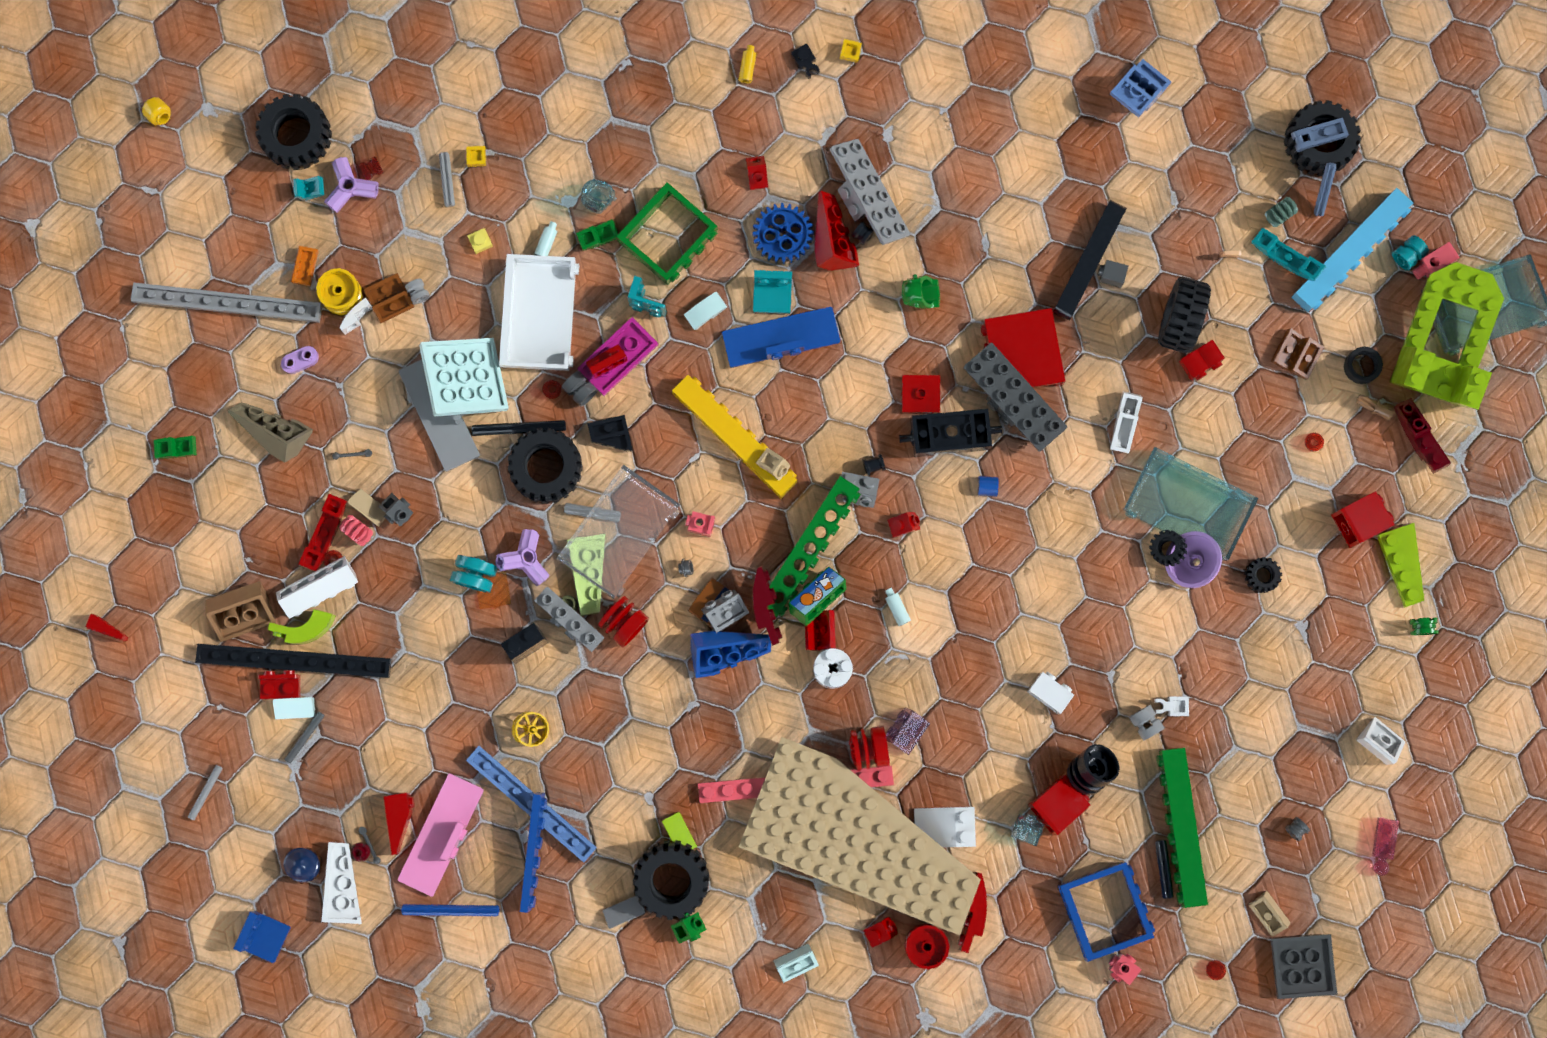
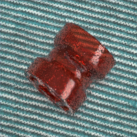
M376 156L370 158L368 162L358 164L366 180L372 179L374 175L384 173Z

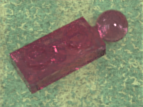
M1377 818L1372 856L1379 858L1373 865L1374 872L1379 876H1384L1389 872V865L1386 860H1394L1399 821Z

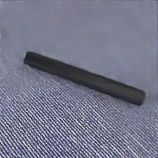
M565 420L481 424L472 425L471 430L473 436L527 433L529 431L535 432L538 428L565 431L566 422Z

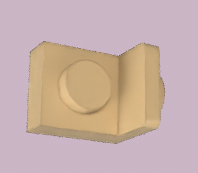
M769 448L764 451L756 462L758 466L772 474L777 480H781L790 468V464L783 457Z

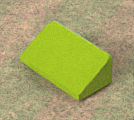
M680 812L662 820L673 843H675V840H678L683 845L687 843L692 845V849L697 847Z

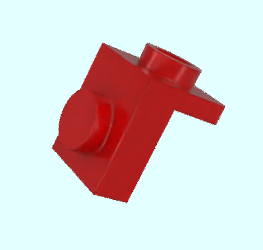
M906 512L887 520L893 538L920 530V520L915 512Z
M886 917L882 921L863 930L872 948L892 939L898 934L896 924L890 917Z

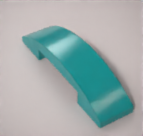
M1262 228L1251 242L1271 260L1305 279L1315 281L1326 268V265L1311 256L1307 258L1278 240V236L1265 228Z

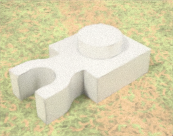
M1168 697V702L1163 699H1155V703L1162 704L1161 710H1155L1156 714L1168 711V716H1189V697Z

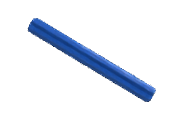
M404 904L401 908L402 915L499 916L500 910L498 905Z

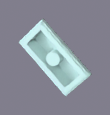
M313 697L273 699L275 719L315 717Z
M809 944L774 960L783 983L819 966Z

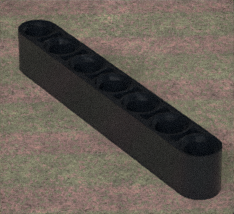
M1112 200L1109 201L1053 313L1070 321L1127 209L1126 207Z

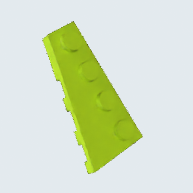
M1415 523L1377 535L1404 608L1424 601Z

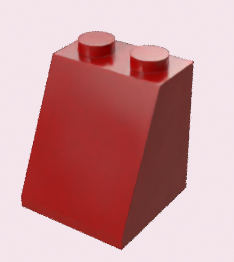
M1376 491L1331 514L1349 548L1395 525L1393 515L1390 511L1386 510L1383 505L1384 500L1382 496L1377 494Z
M1062 775L1031 801L1028 807L1052 835H1059L1090 806L1088 802L1090 799L1087 795L1078 792L1071 785L1066 775Z

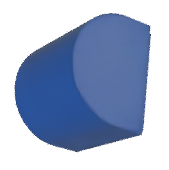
M979 476L978 496L997 497L999 478Z

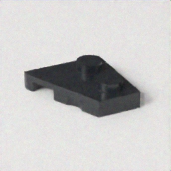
M625 415L587 423L592 443L628 452L633 451Z

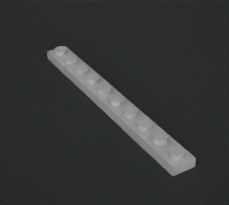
M133 283L131 302L316 323H320L322 303L143 283Z

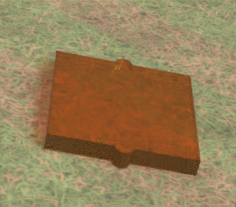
M497 572L496 576L492 578L483 576V578L490 580L493 586L491 593L477 590L480 610L493 607L497 609L499 606L510 605L511 598L507 572Z

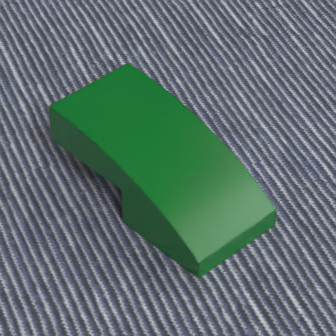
M611 219L596 227H588L576 234L582 250L585 251L616 240L619 232L614 220Z
M195 436L168 437L154 440L155 459L197 455Z

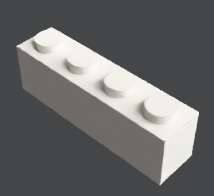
M344 556L277 591V601L290 619L293 616H299L303 611L311 607L318 606L328 598L335 597L339 592L352 588L358 583L356 573Z

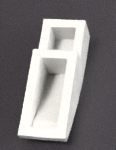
M1122 392L1110 449L1129 453L1143 398L1141 395Z

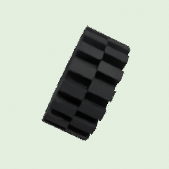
M1172 530L1159 531L1160 535L1155 534V540L1151 539L1150 541L1152 543V546L1149 545V549L1152 550L1150 554L1157 562L1164 566H1175L1174 563L1180 564L1179 560H1184L1185 557L1183 555L1187 554L1185 539ZM1168 541L1175 544L1174 552L1170 555H1164L1162 552L1163 544Z
M1258 558L1246 567L1245 581H1248L1247 585L1252 587L1251 590L1258 591V593H1267L1279 586L1282 580L1280 578L1282 576V572H1280L1281 567L1277 566V562H1273L1271 558ZM1259 568H1265L1270 572L1268 582H1260L1257 579L1256 573Z

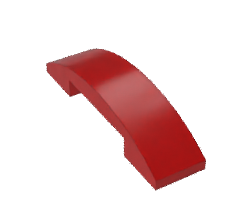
M328 494L321 510L323 513L308 547H305L298 563L299 565L313 571L319 569L340 525L347 503L346 500Z

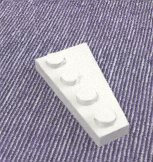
M328 843L322 922L362 924L349 843Z

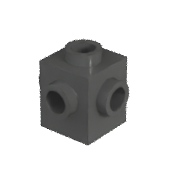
M393 493L378 506L386 513L384 517L391 524L396 522L400 527L414 513L408 508L411 504L403 497L399 500Z

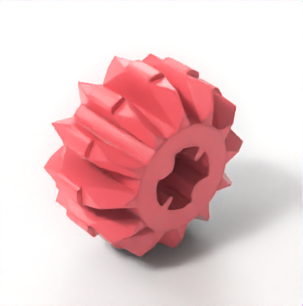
M348 515L339 526L340 531L360 546L368 543L373 535V531L353 515Z

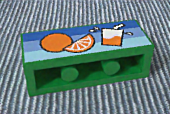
M830 567L819 572L811 583H807L798 595H794L788 603L790 614L807 626L847 590L846 579Z

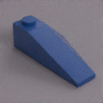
M715 631L691 634L690 650L695 677L714 676L721 673L720 670L729 666L731 668L736 667V663L746 659L750 661L770 653L771 640L769 635L736 632L716 633Z

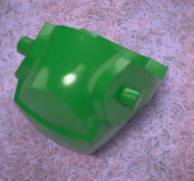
M913 274V278L903 281L902 299L904 305L922 309L940 307L938 279H932L929 276L917 277V274Z

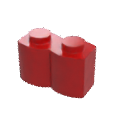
M1211 340L1183 357L1179 363L1191 381L1195 378L1198 381L1207 375L1206 371L1212 368L1215 371L1221 367L1225 357L1215 342Z

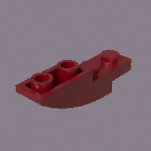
M1412 398L1395 405L1394 409L1401 426L1420 460L1425 461L1433 474L1450 466V460L1430 432L1432 428Z
M763 567L757 568L753 586L754 614L758 630L767 629L773 646L781 643L780 639L783 638L780 628H776L773 620H776L773 609L768 607L775 604L774 599H777L774 588L769 587L768 581L771 579L768 570H763Z

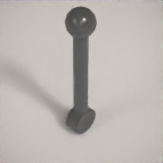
M366 449L365 452L343 454L335 452L332 454V458L337 460L340 457L363 455L371 457L372 451Z
M360 827L359 833L363 835L374 858L373 863L379 864L381 859L377 857L366 834L367 829Z

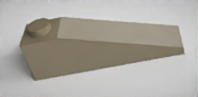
M243 402L228 409V413L271 455L284 463L299 454L313 429L297 420L291 419V421L282 419L281 415L276 413L269 415L264 413L263 409Z

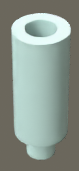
M550 221L549 226L544 227L534 255L548 256L557 234L555 230L557 224Z
M892 588L885 591L888 596L886 601L898 626L910 622L911 619L899 594L894 593Z

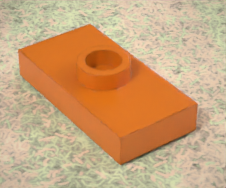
M299 246L291 283L311 287L319 252L318 249Z

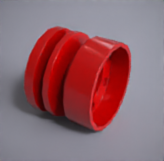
M626 596L614 602L604 613L598 624L601 629L610 624L605 632L609 634L616 630L617 632L613 640L622 648L635 638L650 619L641 610L632 614L631 611L634 603L631 602L625 607L629 601Z
M884 726L872 727L870 729V737H866L864 729H860L861 738H857L856 730L850 731L849 745L851 758L857 771L862 770L861 761L865 762L866 770L870 769V760H874L877 768L890 766Z

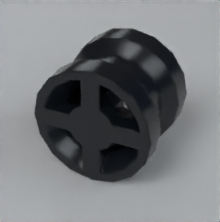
M861 222L853 232L852 237L859 239L860 243L864 246L873 236L874 230L872 228L869 229L865 222Z

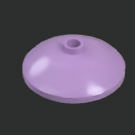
M1199 531L1184 533L1181 536L1187 544V548H1185L1187 554L1183 555L1185 557L1184 560H1179L1180 564L1174 563L1175 566H1165L1169 577L1178 585L1185 588H1199L1210 583L1218 574L1222 564L1221 549L1218 543L1206 533ZM1173 542L1168 547L1166 555L1174 552L1175 544ZM1200 560V564L1195 566V562Z

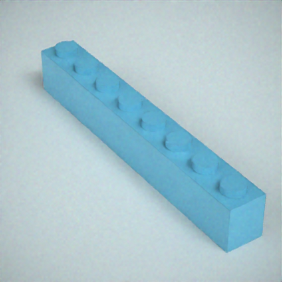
M1396 188L1324 263L1326 268L1315 281L1307 280L1291 298L1307 313L1312 308L1316 310L1323 303L1321 299L1325 295L1329 297L1336 290L1333 286L1337 282L1341 284L1348 277L1346 273L1350 269L1354 271L1361 264L1359 259L1362 256L1366 258L1374 250L1372 246L1375 243L1379 245L1386 238L1384 233L1387 230L1391 232L1399 224L1397 220L1400 217L1404 219L1411 212L1409 207L1413 202Z

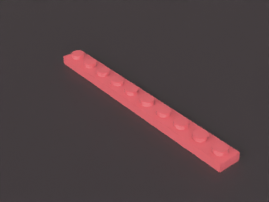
M892 766L873 767L867 770L862 768L860 771L856 769L851 770L871 788L894 785ZM765 778L699 783L700 803L758 798Z

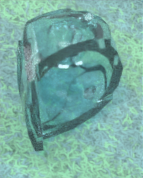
M589 180L581 190L582 204L596 214L604 212L612 204V201L616 200L615 190L607 182L601 180Z

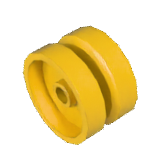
M341 268L325 272L319 278L316 286L317 296L321 303L330 312L337 315H347L363 298L362 288L354 275Z

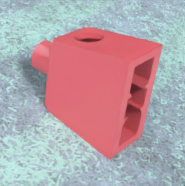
M1448 242L1422 258L1419 262L1420 266L1413 269L1412 272L1417 279L1425 275L1428 277L1429 274L1456 262L1460 257L1451 243Z

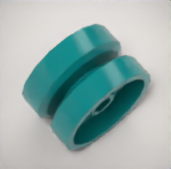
M457 555L455 566L465 570V572L453 571L449 581L473 590L491 593L493 583L483 578V576L495 577L498 568L482 559Z

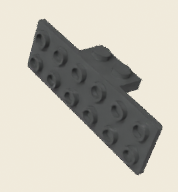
M993 343L986 346L964 365L966 372L988 395L986 400L988 401L987 405L992 411L996 410L1001 415L1000 419L1005 425L1009 424L1010 427L1015 425L1039 452L1067 429V425Z

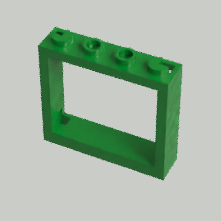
M666 182L616 237L617 241L664 283L669 285L670 282L673 283L679 278V273L683 268L687 269L692 264V258L696 254L700 255L704 251V245L708 241L712 242L714 240V237L718 234V226ZM672 195L708 228L666 273L629 240Z

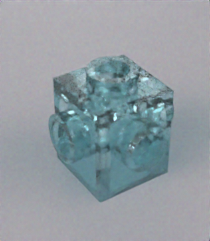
M1019 814L1011 837L1037 846L1045 824L1038 822V817L1027 814L1025 817Z

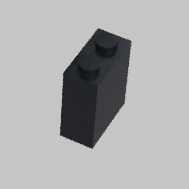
M532 623L501 643V646L510 660L517 664L549 642L535 623Z

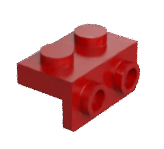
M834 610L823 611L811 623L805 626L806 650L822 651L830 648L836 649Z

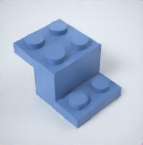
M1142 59L1137 66L1134 65L1111 91L1110 95L1139 118L1144 111L1149 110L1168 88L1171 81Z

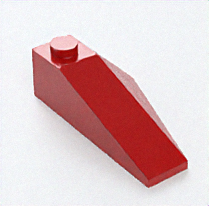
M820 191L818 195L814 249L817 267L829 271L858 267L857 249L855 244H851L847 235L850 233L848 227H844L841 218L843 215L835 195Z

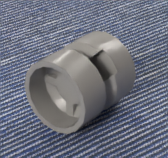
M1151 705L1144 707L1129 717L1134 727L1139 728L1138 733L1143 741L1165 728L1160 719L1155 718L1156 713ZM1150 720L1152 725L1145 728L1143 724Z

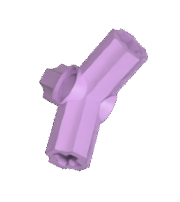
M340 157L331 162L339 185L324 201L329 208L338 213L353 196L376 199L379 190L378 182L356 179L347 157ZM348 183H353L350 189H345Z
M522 530L518 550L498 554L495 561L496 567L500 571L522 569L536 586L549 577L547 571L537 560L535 552L539 539L537 531Z

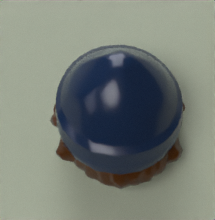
M295 848L286 854L284 869L291 880L304 884L319 877L322 869V858L317 856L311 848Z

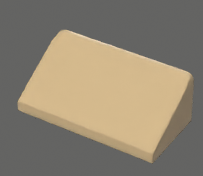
M362 489L357 491L347 501L348 504L378 527L386 519L384 517L386 513L378 507L380 503Z
M1267 891L1248 904L1272 937L1290 925L1288 918Z

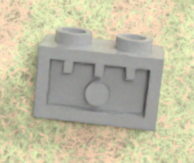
M735 590L724 592L719 599L709 601L701 609L716 633L749 614L742 598Z

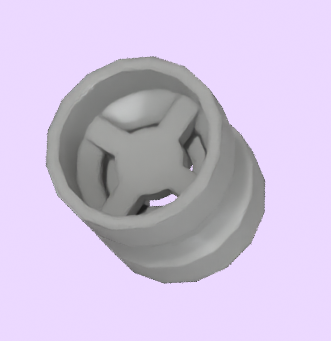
M420 278L405 285L406 291L411 294L410 299L413 304L422 303L430 297L428 291L424 289V283Z

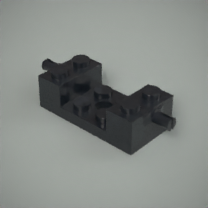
M988 409L914 415L910 420L911 433L899 435V442H911L914 449V457L933 456L934 453L970 449L971 452L986 451L992 448L991 434H1002V425L990 427ZM955 427L957 435L949 436L946 432L947 428Z

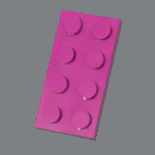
M631 317L577 369L605 396L659 344ZM617 344L620 345L628 361L594 379L586 365V361Z

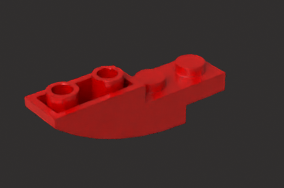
M979 872L975 874L981 880L969 909L971 915L966 917L964 923L966 930L964 935H960L957 944L960 946L959 950L969 953L974 934L982 937L986 923L987 893L982 873Z

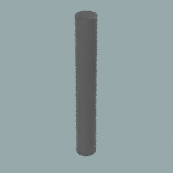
M318 711L284 759L290 764L324 718L325 715Z

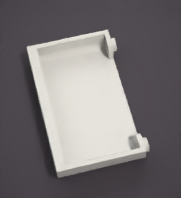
M507 254L499 358L500 367L569 371V367H573V356H570L575 277L579 275V263H576L575 257Z

